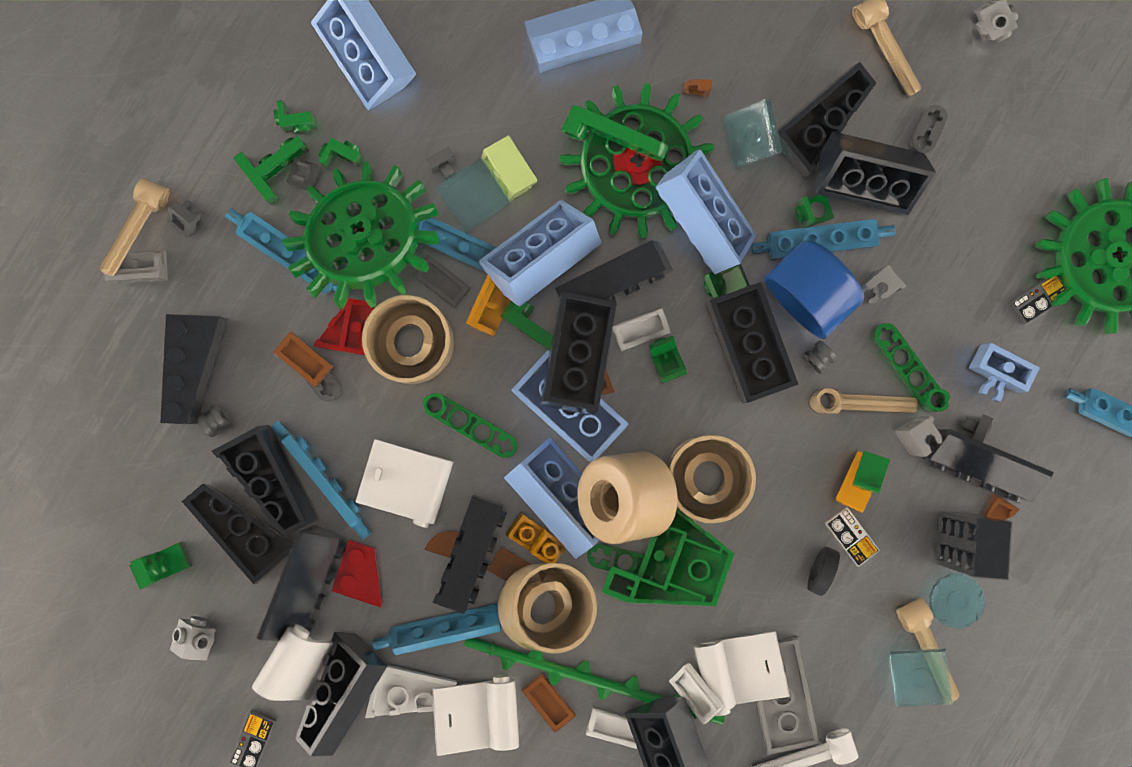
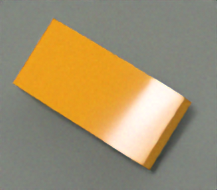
M521 512L505 533L507 537L545 563H556L566 549L555 535Z

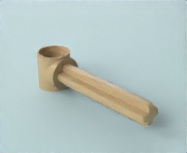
M866 0L853 8V17L861 29H871L906 95L911 96L918 92L921 86L885 22L889 15L888 5L885 0Z
M145 178L138 181L133 192V199L137 204L100 265V271L108 276L116 274L150 213L157 212V210L161 211L166 206L170 197V189Z
M831 388L817 390L810 397V406L817 413L838 414L840 410L915 413L918 408L917 398L841 394L840 390ZM823 394H826L830 399V404L827 408H824L820 403V398Z
M919 598L896 609L897 616L905 630L911 633L914 632L946 702L956 701L960 694L929 628L933 620L929 606L923 598Z

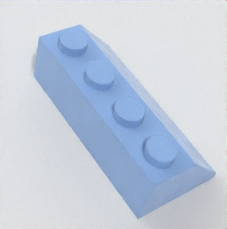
M327 0L311 21L314 29L367 110L375 108L403 90L416 75L369 0Z
M596 0L524 21L539 73L640 44L643 34L631 0Z
M699 149L667 172L657 184L656 189L661 199L667 203L673 212L676 221L681 224L687 233L690 242L696 246L702 255L705 264L710 267L714 274H717L740 264L757 235Z
M560 200L480 259L479 263L503 295L520 307L602 243L594 220Z
M549 437L505 476L504 479L572 556L577 559L592 548L599 539L588 530L579 511L577 493L582 473Z

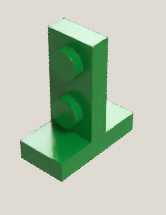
M296 136L295 138L286 139L280 145V149L273 155L267 154L259 161L257 167L242 152L233 157V159L262 197L273 205L280 198L268 184V181L292 164L295 157L300 158L309 149Z
M182 542L159 552L135 559L129 565L140 590L192 566Z

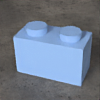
M987 343L979 346L968 369L988 378V381L981 386L978 392L982 395H987L989 388L994 387L995 383H997L992 400L1000 402L1004 395V387L1015 393L1028 392L1040 367L993 343Z

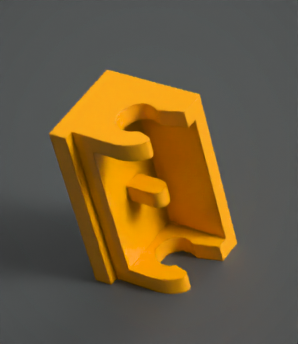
M489 275L485 279L466 324L495 337L503 319L500 315L511 300L503 295Z
M857 451L835 500L863 513L872 492L852 486L863 454Z

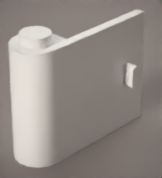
M374 439L356 503L414 519L413 524L428 528L429 524H435L453 461Z
M295 625L294 628L287 627L253 683V690L262 697L274 701L310 700L314 693L313 688L316 680H320L325 668L322 665L325 655L330 654L334 642L311 639L309 637L310 632L299 625Z
M776 631L713 640L694 646L701 678L724 705L715 716L729 714L731 712L730 709L736 704L790 696Z
M495 675L493 680L432 689L437 756L484 748L506 751L519 747L515 680L509 679V675Z

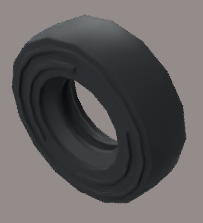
M826 546L821 549L809 574L807 589L810 592L823 596L828 591L838 570L840 552Z

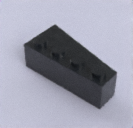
M861 62L845 71L770 135L771 139L802 177L812 174L819 163L820 153L832 132L841 133L849 119L876 85V81Z
M650 240L556 287L555 290L559 298L562 292L616 302V297L624 293L626 296H629L641 290L640 286L648 282L650 285L664 279V275L672 272L673 269L660 242Z
M166 314L160 423L197 424L196 416L201 413L207 393V384L209 378L212 377L217 351L220 350L221 338L229 319L221 316Z
M270 425L257 426L211 451L216 458H220L227 466L226 469L232 477H236L243 485L244 491L248 496L259 504L260 510L283 537L317 521Z
M203 483L181 501L253 585L258 584L288 558L293 546L292 541L283 537L279 532L209 484Z
M475 494L472 495L459 530V537H457L451 551V560L447 564L441 578L442 585L439 592L435 594L432 603L462 614L465 613L469 603L475 604L480 590L475 588L478 578L484 579L489 565L484 562L487 552L493 553L498 540L493 535L496 527L502 528L507 514L502 511L503 504Z
M334 632L332 636L333 647L330 654L325 655L322 664L325 666L320 680H316L313 688L314 698L312 704L307 705L295 737L296 741L310 757L334 755L388 667L356 633Z

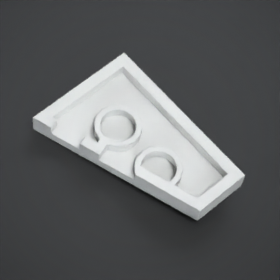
M387 665L388 667L370 694L365 718L434 711L432 689L457 685V680Z

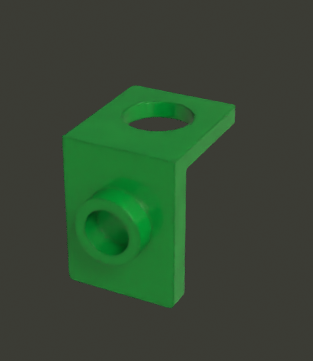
M818 195L809 199L805 196L795 203V215L798 222L802 223L803 228L811 227L834 218L826 196ZM816 202L821 203L825 209L824 215L819 218L814 217L811 209V204Z
M863 451L852 486L879 495L890 459Z

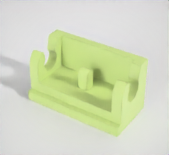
M509 135L483 150L481 159L509 202L530 190L532 185L537 182V178Z

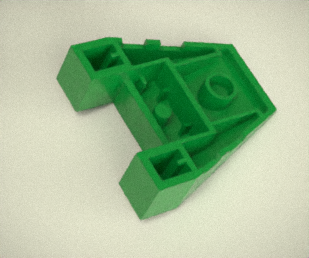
M676 508L674 519L668 529L658 536L651 537L637 576L611 566L601 594L627 604L716 607L735 553L696 524L693 519Z

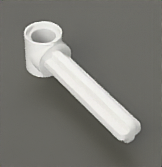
M841 728L828 733L825 738L826 743L752 767H807L832 759L836 764L842 765L855 761L858 758V753L850 730L848 728Z

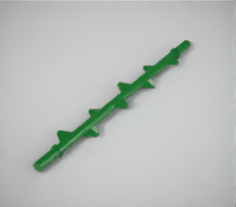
M476 638L466 639L464 643L465 647L488 653L489 656L500 657L502 668L506 671L517 662L548 672L550 684L554 686L563 677L597 687L600 700H605L613 692L644 701L645 704L665 697L640 689L637 676L631 677L623 684L591 674L589 661L584 660L574 669L545 660L541 651L532 650L530 653L525 654L496 645L495 642L489 643ZM677 693L674 697H681V696L679 695V693ZM688 706L690 714L693 717V719L698 718L691 710V708ZM725 715L714 716L709 722L722 726Z

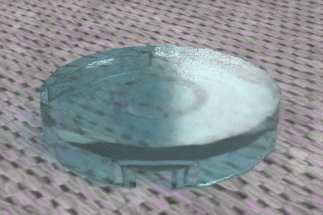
M949 574L940 578L933 585L929 595V606L934 617L942 624L952 628H966L982 616L985 608V595L978 583L972 578L961 574Z

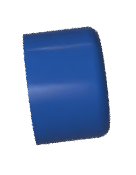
M805 240L797 245L764 277L766 286L779 304L802 327L820 339L827 338L864 300L863 289L847 266L823 245L811 240Z

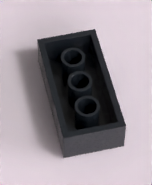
M761 282L714 298L706 303L743 404L799 385Z
M567 292L561 293L542 391L541 406L595 415L599 411L617 302Z
M942 511V517L938 520V532L941 533L940 544L936 547V558L939 560V565L971 577L1008 580L1012 521L972 513Z

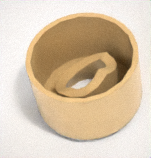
M400 295L383 301L370 313L363 328L362 344L368 362L379 374L404 384H420L435 378L445 369L452 357L454 335L448 319L432 303L417 296ZM409 325L420 327L424 334L422 349L415 356H402L395 346L397 333L403 327Z
M715 435L692 437L676 447L666 464L675 481L677 508L694 520L704 523L728 521L739 515L748 506L753 497L756 487V473L753 462L748 453L731 439ZM706 461L719 465L724 476L722 486L712 494L701 493L693 480L694 471L697 466Z
M638 451L599 457L589 463L579 481L577 498L582 520L588 530L605 543L620 544L658 536L668 529L674 519L677 508L675 481L667 465L653 453Z
M561 563L531 564L520 568L507 579L501 589L498 600L499 620L509 638L523 648L547 653L566 652L581 644L591 632L597 613L595 593L587 578L577 569ZM539 571L547 573L543 581L540 579ZM547 591L554 598V615L547 623L537 624L530 615L532 604L538 595Z

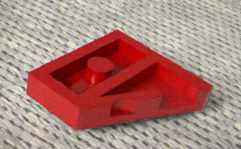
M348 298L344 309L340 308L338 314L332 318L327 329L314 342V347L365 356L362 344L363 328L368 316L375 307L371 308L367 301Z
M349 539L331 591L381 608L383 598H381L379 584L380 576L377 569L376 547Z

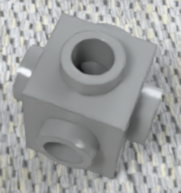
M992 0L974 10L979 21L976 23V27L982 38L986 36L989 40L993 41L996 39L997 42H1000L1012 35L1011 31L1018 28L1015 21L1019 18L1012 4L1008 6L1006 0Z
M191 616L190 620L179 618L177 627L172 634L173 641L170 651L182 659L207 661L210 648L215 640L216 629L207 624V619Z

